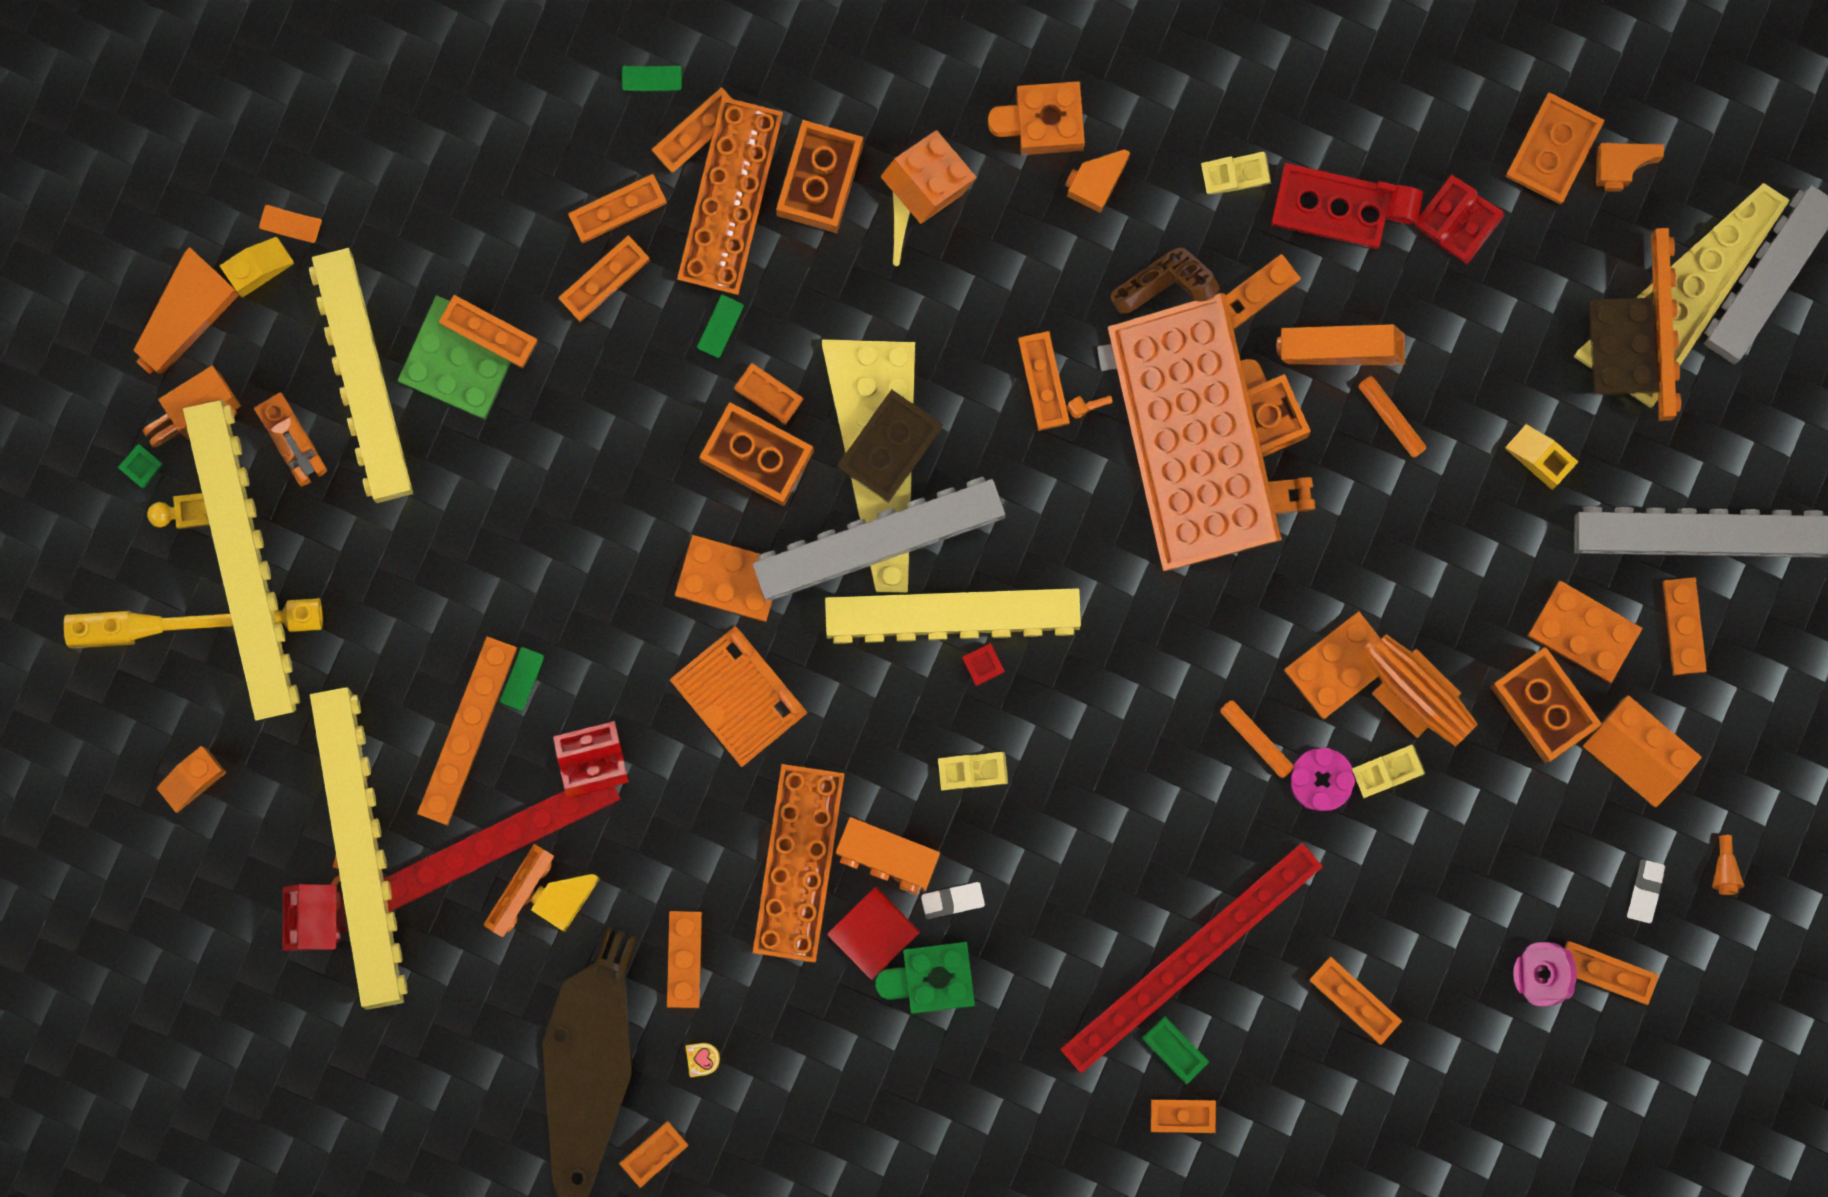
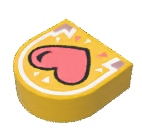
M708 1043L686 1045L690 1077L709 1075L718 1068L720 1055L714 1046Z

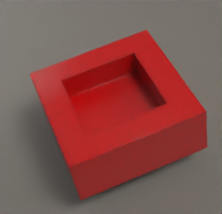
M991 643L962 657L975 686L1005 672Z

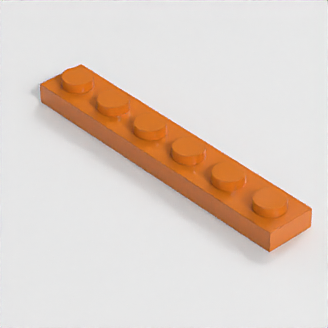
M1657 228L1651 234L1659 386L1658 415L1659 421H1671L1677 416L1676 412L1681 411V395L1676 393L1675 381H1679L1680 365L1679 362H1674V350L1678 349L1679 345L1678 331H1673V318L1677 317V301L1672 299L1671 287L1676 285L1675 268H1670V256H1674L1675 243L1674 238L1669 237V228Z
M486 637L417 814L447 826L449 825L517 651L516 647Z

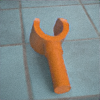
M1078 396L1070 401L1066 408L1072 417L1080 418L1090 410L1111 404L1113 401L1111 396H1107L1085 404L1081 396Z

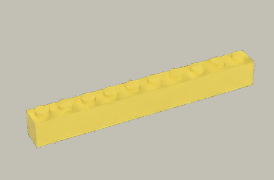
M225 399L183 408L255 720L292 713L296 710V704L300 703L297 686L291 685L288 673L293 672L289 654H284L281 642L285 641V633L282 623H276L274 611L278 610V603L274 591L269 592L267 580L271 579L270 568L267 560L262 561L259 550L264 548L263 538L260 529L255 530L252 520L253 517L257 516L253 499H248L245 486H249V478L246 468H240L238 455H242V448L239 437H233L230 424L235 423L231 405H226Z
M348 687L310 694L361 1007L369 1010L404 1003L403 994L408 993L405 976L399 975L398 963L402 962V953L399 943L394 944L392 932L397 931V923L394 912L389 913L387 900L392 899L389 881H384L382 869L387 868L384 850L378 849L377 838L381 837V827L378 818L373 819L372 807L376 806V797L373 787L368 788L366 776L371 775V768L368 757H363L361 745L366 744L363 726H358L356 714L361 713L358 695H353Z

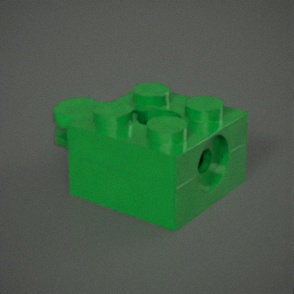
M967 942L903 950L905 967L885 969L878 974L876 979V989L881 997L887 1000L909 997L911 1014L975 1006Z

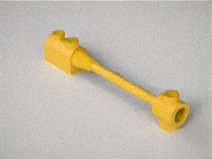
M320 598L288 600L282 610L274 611L276 623H283L289 632L322 630L323 616ZM131 611L65 615L64 636L67 647L71 649L134 645V640L167 630L233 626L231 614L171 618L132 613Z

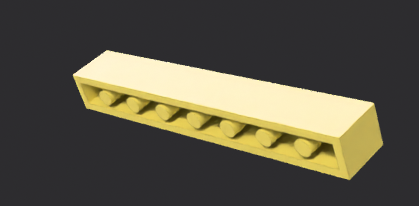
M346 248L312 257L314 266L309 267V272L313 285H319L321 297L316 298L321 316L326 315L329 327H325L324 331L328 345H334L337 357L332 358V363L336 376L342 375L345 387L339 389L344 406H350L352 417L347 418L350 433L352 436L357 435L360 447L355 448V453L359 466L365 465L367 478H363V485L367 497L373 496V500L376 503L411 495L413 490L353 255L350 249Z
M1079 589L825 598L827 639L833 638L834 644L852 643V638L865 637V642L867 643L884 642V637L897 636V641L901 642L915 641L916 635H928V640H946L947 634H960V639L979 638V633H992V638L1011 637V632H1023L1024 637L1042 636V631L1055 630L1056 636L1074 635V630H1080L1081 627Z

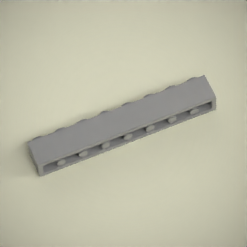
M980 477L967 482L968 488L957 492L954 487L938 492L937 499L926 502L925 498H920L907 503L908 509L896 513L894 508L878 513L877 520L868 523L865 522V519L857 520L848 524V530L836 534L835 529L817 535L818 540L806 544L805 540H801L788 545V551L776 555L775 551H769L757 556L758 561L753 563V567L765 601L769 602L1005 519V512L993 479L985 481L984 477Z
M1584 507L1583 512H1578L1574 516V553L1828 557V516H1823V511L1818 510L1804 511V516H1792L1791 510H1774L1772 515H1760V510L1746 509L1741 510V515L1728 514V509H1710L1709 514H1697V509L1682 508L1678 509V514L1665 513V508H1647L1646 513H1634V508L1618 507L1614 508V513L1602 512V507Z

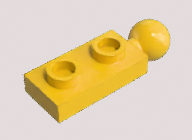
M202 493L173 496L174 507H170L163 502H156L149 507L147 512L149 522L156 527H164L173 519H176L177 529L210 526Z

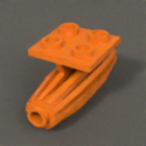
M1387 634L1382 639L1376 635L1364 647L1368 652L1364 658L1382 681V684L1372 695L1416 738L1429 728L1456 747L1477 726L1475 719L1458 698L1461 692L1417 649L1411 652Z

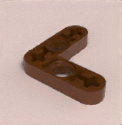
M1177 248L1168 252L1117 287L1112 292L1110 298L1117 311L1124 314L1137 309L1174 282L1198 302L1214 297L1218 293L1220 286L1213 273L1187 249Z

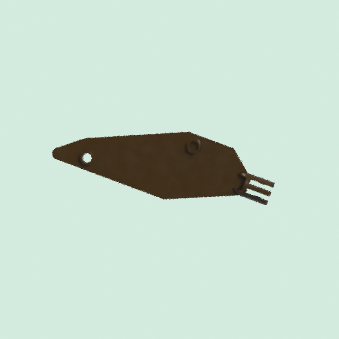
M609 926L596 962L563 982L542 1042L552 1181L558 1197L590 1196L632 1075L625 973L638 937L635 935L629 937L621 961L618 963L627 936L626 932L618 931L606 959L615 933V929ZM577 1172L583 1175L584 1179L581 1184H577L574 1181V1175Z

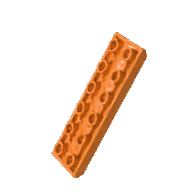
M722 97L677 280L736 295L739 294L783 112Z
M781 765L753 953L816 963L844 773Z

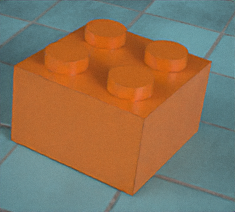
M937 130L897 156L881 175L884 182L920 224L961 197L977 178Z

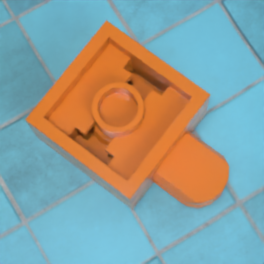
M1080 82L1017 86V105L996 106L989 113L988 127L990 132L997 137L1019 136L1021 155L1083 151L1084 149Z
M1251 359L1242 360L1241 365L1262 457L1308 438L1311 431L1285 374L1267 382L1259 363Z
M210 366L159 398L158 400L167 414L143 429V433L146 437L153 436L149 441L152 447L162 445L179 433L189 440L183 408L225 399L226 405H231L235 416L237 414L236 409L241 407L222 375L213 366Z

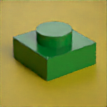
M138 444L118 468L144 489L164 465Z

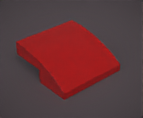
M1451 175L1419 216L1415 226L1446 251L1465 264H1468L1505 215L1502 210L1480 197L1477 190Z
M615 721L553 737L567 798L629 782Z
M875 887L827 935L872 980L920 931Z

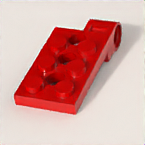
M1285 163L1271 225L1378 249L1385 220L1403 224H1417L1424 193L1413 187L1393 185L1380 181L1373 183ZM1305 193L1315 195L1317 206L1313 209L1304 208L1300 203V197ZM1335 200L1344 201L1348 206V212L1343 216L1333 214L1330 207L1331 203ZM1365 207H1373L1377 210L1379 218L1376 222L1368 223L1363 220L1361 211Z

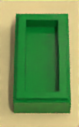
M1165 1016L1142 1037L1147 1045L1185 1084H1188L1209 1063Z

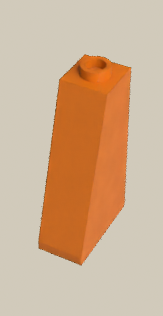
M190 247L185 251L133 350L140 356L136 362L149 374L155 370L162 376L239 296L238 292Z
M1394 324L1281 328V337L1277 338L1276 343L1278 356H1281V360L1287 364L1405 365V334Z

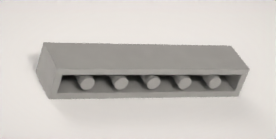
M1813 185L1805 192L1799 190L1789 204L1794 209L1788 218L1782 215L1772 230L1777 233L1771 243L1767 241L1763 243L1755 255L1759 258L1755 267L1752 269L1748 266L1738 282L1742 286L1737 294L1731 292L1722 304L1721 308L1725 312L1718 320L1714 317L1704 331V334L1708 337L1703 344L1734 365L1741 360L1828 229V195Z

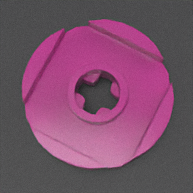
M1326 747L1312 749L1304 753L1295 762L1291 774V789L1295 798L1304 807L1317 811H1331L1340 807L1350 797L1355 784V777L1349 761L1341 753ZM1319 771L1321 774L1327 772L1330 775L1328 779L1330 786L1328 788L1323 785L1317 787L1314 784L1317 780L1316 772Z
M1538 942L1529 945L1522 957H1518L1514 966V982L1519 993H1523L1528 999L1527 1001L1536 1006H1555L1565 999L1571 998L1574 994L1577 979L1576 965L1571 951L1551 942ZM1545 965L1551 972V977L1547 983H1545V978H1540L1539 975L1540 971H1544Z

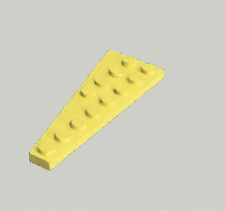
M1763 183L1670 267L1675 268L1676 285L1671 287L1672 299L1677 301V317L1673 318V331H1678L1679 345L1678 349L1674 350V362H1679V365H1681L1790 201ZM1652 283L1637 298L1653 297L1654 307ZM1589 340L1576 352L1574 357L1592 369L1591 341ZM1658 392L1630 394L1650 408L1658 400Z
M822 340V349L845 453L891 389L913 403L915 342ZM911 473L890 503H887L851 478L860 520L865 519V522L868 523L877 520V514L894 508L897 513L908 509L907 503L910 502ZM909 552L870 566L876 593L908 594Z

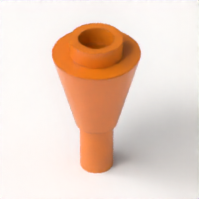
M1732 835L1719 836L1720 856L1718 857L1712 888L1719 890L1721 895H1733L1738 893V889L1744 887V883L1733 855Z

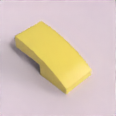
M1265 152L1237 158L1231 156L1201 163L1207 194L1224 193L1272 184Z
M1414 745L1352 768L1363 798L1425 774Z
M1005 752L938 759L941 790L1008 784Z

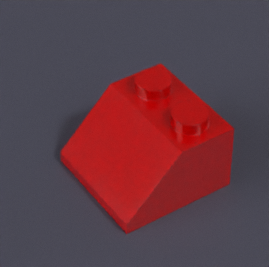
M298 884L283 887L282 951L336 949V943L340 942L341 937L340 925L336 924V911L340 910L341 896L339 892H336V885Z

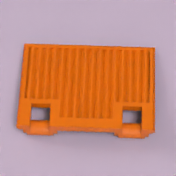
M736 626L669 679L741 767L807 714V711ZM731 643H734L742 652V655L736 660L726 649ZM780 701L791 712L785 718L774 708Z

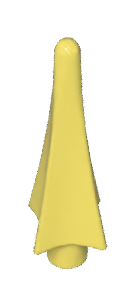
M893 192V265L899 266L910 211Z

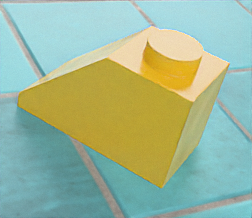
M274 237L244 249L221 264L220 267L235 290L243 298L293 265L294 262L279 239Z
M590 874L548 883L546 888L540 886L530 901L534 904L531 910L565 932L600 878Z

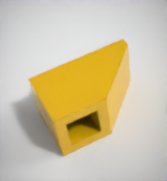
M1527 424L1505 447L1509 453L1552 490L1578 463L1557 442Z

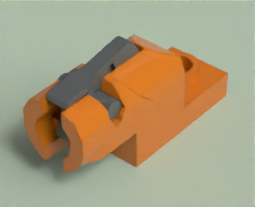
M281 392L254 408L300 486L311 483L307 475L315 471L319 477L326 473L327 468Z

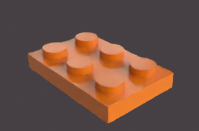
M1548 92L1505 177L1561 205L1605 120Z
M692 535L675 597L767 622L773 601H765L753 567V563L758 561L757 556L761 554Z
M1559 581L1530 630L1528 637L1610 684L1643 628L1564 582Z
M1359 611L1284 669V672L1322 720L1378 677L1364 658L1368 653L1364 647L1377 633Z

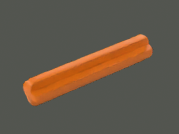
M1369 376L1359 384V389L1411 457L1419 456L1426 449L1424 442L1374 377Z
M1229 701L1221 708V714L1279 777L1284 778L1293 770V764L1234 701Z

